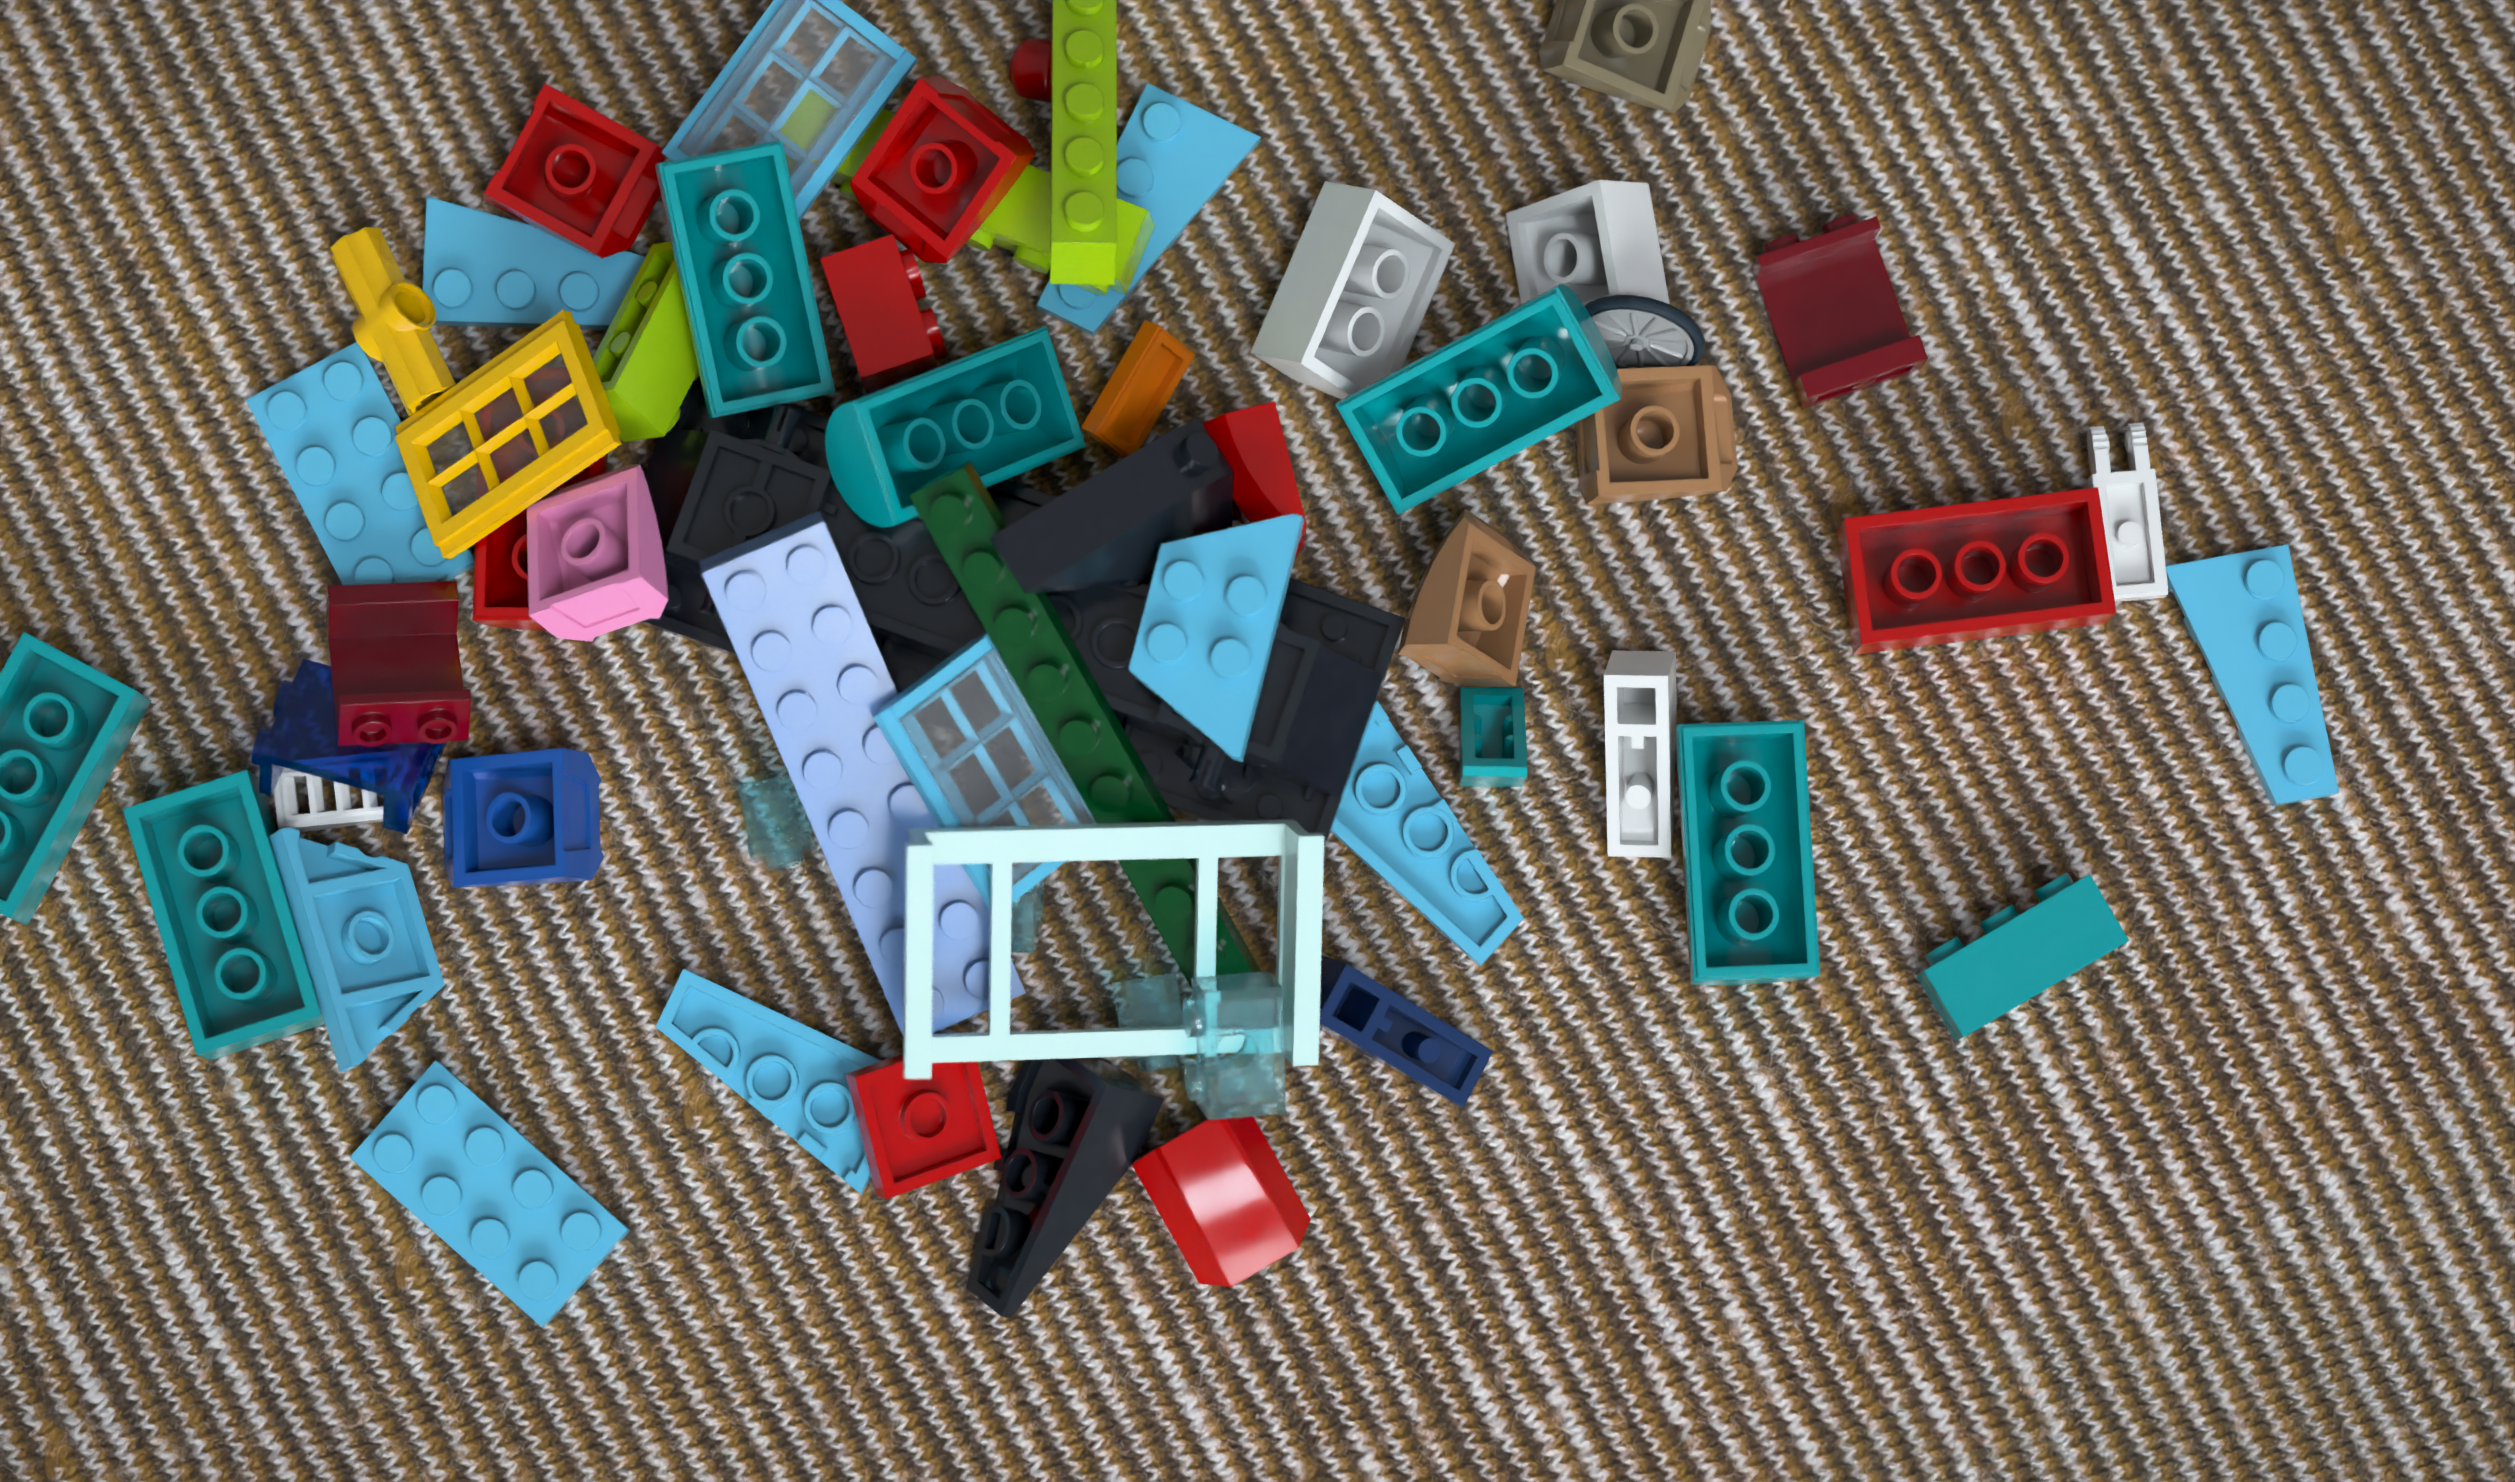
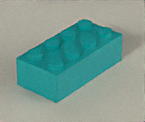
M25 632L22 633L0 673V914L28 926L150 705L151 700L127 685Z
M244 770L124 808L125 819L196 1055L213 1060L325 1024L269 836L276 832V828L261 779L250 771Z

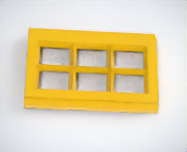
M566 310L560 311L395 426L397 432L395 439L434 545L439 547L443 558L450 560L622 444L619 438L621 434L580 325L575 323L571 312Z

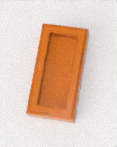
M1144 320L1085 419L1081 429L1121 459L1139 450L1188 369L1195 354L1161 326Z

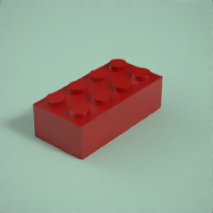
M2098 487L1844 518L1836 529L1853 655L2102 625L2117 613Z

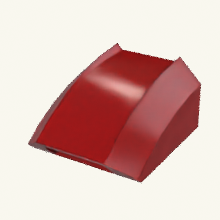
M940 76L921 77L850 181V187L866 216L887 233L893 234L894 238L907 249L911 248L914 255L923 262L946 264L1002 201L1036 153L1025 136L1019 134L975 99L968 90Z
M544 83L532 105L530 117L499 173L495 172L484 192V201L559 240L603 259L631 249L658 200L661 192L655 165L664 162L663 148Z
M1275 401L1225 413L1202 423L1233 470V512L1242 525L1289 514L1303 516L1304 525L1295 556L1296 560L1305 546L1307 523Z
M1244 1100L1219 1112L1132 1164L1133 1169L1199 1284L1232 1287L1298 1249L1311 1220Z

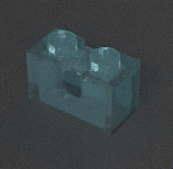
M1268 971L1192 978V998H1186L1183 1001L1184 1030L1188 1038L1196 1037L1197 1059L1185 1064V1085L1189 1100H1196V1104L1209 1120L1286 1113L1282 986ZM1244 1035V1043L1238 1052L1231 1056L1218 1057L1217 1049L1223 1037Z

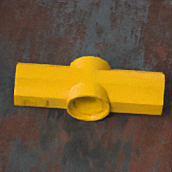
M364 227L355 233L341 237L331 247L334 254L332 258L360 314L353 321L352 326L355 340L366 354L379 362H383L410 417L456 385L429 330L436 322L437 313L434 304L421 288L405 280L381 229Z

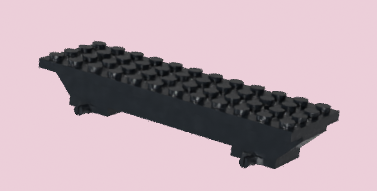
M700 376L692 382L680 406L681 413L678 421L665 436L658 437L644 474L662 542L668 601L660 619L649 618L639 623L738 657L704 580L699 561L820 511L898 694L969 641L986 631L920 515L895 526L878 527L861 519L845 502L833 481L826 457L825 433L829 418L786 403L709 419ZM1009 480L1001 481L986 488L1007 526L1057 498ZM1152 578L1144 579L1137 585L1121 586L1120 581L1093 583L1087 589L1045 592L1168 808L1204 821L1294 819L1308 833H1322L1324 835L1325 849L1403 630L1404 617L1290 578L1243 762L1230 758L1217 744L1197 727L1192 726L1159 695L1154 694L1129 671ZM975 670L949 688L975 733L1001 714ZM940 696L913 715L916 720L963 736ZM1008 726L985 743L1001 750H1016L1017 755L1027 758ZM1184 744H1186L1183 758L1186 759L1190 758L1193 747L1200 749L1194 770L1189 768L1175 754ZM1225 758L1247 766L1243 776L1244 779L1250 780L1253 769L1259 770L1264 776L1232 805H1229L1219 796L1222 792V782L1219 774ZM1211 763L1208 773H1205L1208 764Z

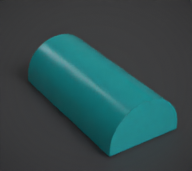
M782 140L656 164L655 169L708 418L722 417L835 393Z
M1559 284L1345 397L1335 405L1394 510L1399 515L1620 400L1622 397V386L1610 351L1592 317L1576 294L1565 284Z
M1047 326L1033 329L844 403L831 414L825 433L827 462L839 493L848 506L861 519L878 527L895 526L919 516L909 494L916 487L968 461H971L985 488L1086 447Z
M1804 720L1676 725L1675 737L1690 983L1695 985H1746L1788 982L1819 977L1820 963Z

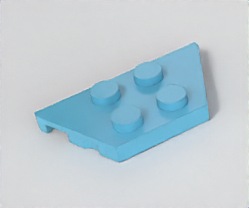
M1289 514L1161 544L1129 671L1154 694L1159 695L1192 726L1197 727L1217 744L1224 753L1236 761L1243 762L1304 525V519L1301 515Z
M290 827L282 828L269 836L339 1071H349L360 1065L381 1041L400 1028L410 1018L411 1013L430 1000L445 984L407 863L384 856L369 857L358 848L336 841L326 846L300 838V830Z

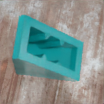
M1460 687L1459 786L1523 787L1527 778L1528 768L1524 688Z

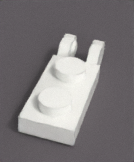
M2130 423L2127 426L2125 448L2131 471L2111 472L2109 438L2104 426L2088 427L2087 450L2089 468L2092 474L2088 478L2089 488H2099L2115 602L2165 598L2168 595V582L2155 469H2150L2145 425L2143 423Z

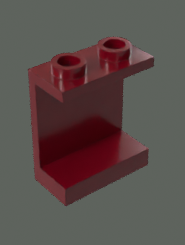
M1857 214L1837 218L1821 227L1822 235L1801 242L1798 234H1791L1772 240L1762 246L1764 254L1756 257L1751 268L1801 410L1919 371L1928 359L1920 335L1910 337L1875 240L1881 229L1877 216L1861 222Z
M457 581L327 586L326 635L338 746L362 745L375 747L383 744L419 742L440 744L448 741L468 740L471 694L470 689L464 690L457 639L459 607Z

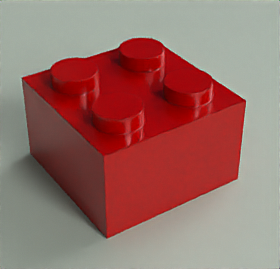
M890 234L820 258L866 394L873 393L938 367L936 360L946 357L947 353L932 307L919 311L916 301L926 298L927 295L911 248L899 252L894 235Z

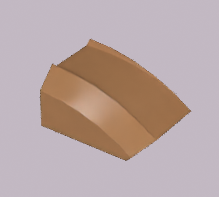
M1713 365L1617 369L1622 386L1621 399L1575 423L1579 471L1578 485L1586 505L1659 500L1725 492L1738 469L1731 393L1717 367Z
M1464 509L1445 535L1417 587L1404 623L1397 655L1406 656L1438 676L1439 681L1466 687H1515L1536 569L1535 565L1504 534L1467 509Z

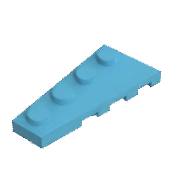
M1147 83L1117 143V198L1149 210L1155 225L1128 292L1125 295L1109 289L1106 296H1101L1086 291L1075 284H1050L1049 279L1037 303V310L1094 337L1144 279L1146 273L1161 255L1185 231V227L1203 206L1210 202L1222 188L1227 178L1239 164L1257 147L1261 137Z
M431 197L426 199L422 290L434 304L437 313L436 322L433 326L537 328L560 311L566 310L571 312L575 323L580 325L581 330H608L645 259V256L627 251H622L602 259L529 224Z

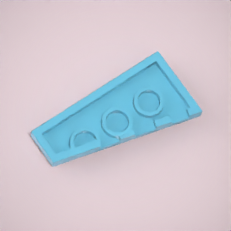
M2288 544L2166 566L2168 589L2174 593L2185 617L2183 621L2193 642H2197L2213 675L2211 680L2221 701L2225 700L2238 728L2237 734L2272 807L2338 794L2339 788Z
M1377 701L1331 833L1475 964L1481 967L1522 922L1524 917L1478 849L1474 847L1457 822L1458 819L1422 770V766L1408 745L1399 736L1389 721V717Z
M683 968L656 1024V1028L863 1195L871 1178V1173L845 1074L880 1062L881 1060Z

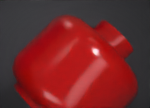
M1025 39L1013 52L1009 70L1010 82L1020 97L1051 103L1050 39Z

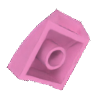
M640 464L625 465L563 487L542 497L527 508L529 616L556 638L591 642L597 636L649 618L660 619L668 601L666 569L657 518Z

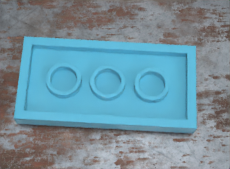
M357 342L246 399L343 585L449 581L474 568L475 558L470 548L450 560L443 558L439 547L434 545L395 439L397 435L395 426L403 421L368 355Z
M437 1060L432 1063L349 1157L536 1323L544 1328L630 1231L625 1224Z

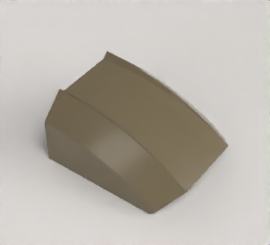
M1557 0L1544 42L1539 48L1541 68L1545 72L1592 90L1650 108L1675 113L1690 98L1711 30V0Z

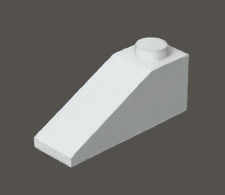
M1612 650L1604 673L1608 856L1671 858L1673 853L1676 758L1675 726L1677 725L1676 651Z

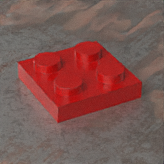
M903 1054L845 1074L877 1196L889 1199L1002 1158L978 1061L931 1063V1078L905 1079L903 1076Z

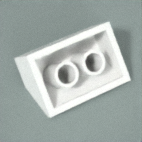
M1325 181L1250 353L1291 379L1341 400L1402 368L1455 243L1377 190Z

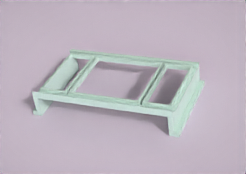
M1294 819L908 828L910 843H905L903 1076L905 1079L931 1078V1063L1281 1051L1293 1066L1318 1065L1324 835L1322 833H1308ZM1279 856L1275 1023L1214 1025L1218 857ZM1196 858L1193 1026L1010 1032L1012 863ZM990 863L988 1032L932 1034L934 865Z

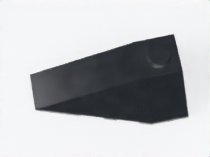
M1197 417L1157 438L993 535L990 540L1025 594L1087 589L1093 583L1120 581L1121 586L1137 585L1144 579L1153 577L1161 544L1232 528L1233 470Z
M1096 1057L1024 1060L1011 1087L1006 1111L1015 1113L1007 1150L1000 1149L1002 1158L995 1160L993 1170L1002 1172L995 1206L989 1207L982 1215L966 1288L1001 1317L1011 1319L1136 1160L1154 1124L1164 1098L1128 1072Z

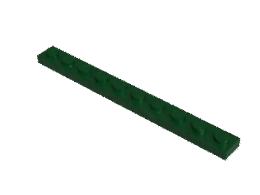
M971 461L916 487L909 494L912 503L1096 823L1176 822L1045 592L1025 594L991 542L990 538L1008 526ZM1196 858L1118 860L1193 990ZM1217 894L1214 1025L1275 1023L1276 996Z

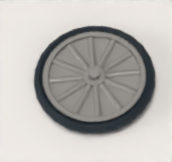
M1612 295L1598 298L1585 305L1610 351L1616 369L1695 366L1704 354L1705 339L1700 327L1690 316L1666 302L1636 295Z

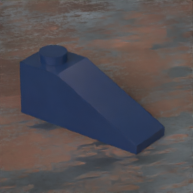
M1321 955L1319 1030L1448 1101L1464 1107L1493 1051L1350 965Z

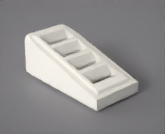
M404 753L272 767L279 830L290 827L300 830L301 833L413 818L407 760ZM386 771L390 805L378 806L374 772ZM360 774L363 808L352 809L349 775ZM333 778L337 811L326 812L322 779ZM307 781L310 813L299 814L296 782Z

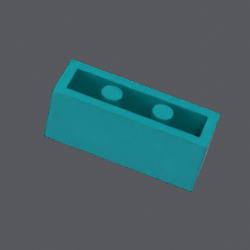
M2065 873L2034 891L2040 901L2036 906L2019 915L2012 904L1979 923L1985 935L1964 947L1957 936L1924 955L1930 967L1916 975L1955 1042L2129 941L2090 874L2073 883L2069 874Z

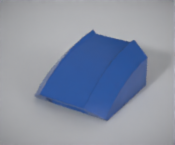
M557 748L448 760L442 787L444 866L451 887L514 886L593 880L604 858L600 843L599 785L602 780L589 753Z

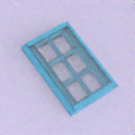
M773 0L662 153L673 161L782 140L800 222L919 59L841 0Z
M987 631L969 641L872 715L940 828L1097 824ZM1066 861L1012 863V903ZM990 863L962 864L990 910Z

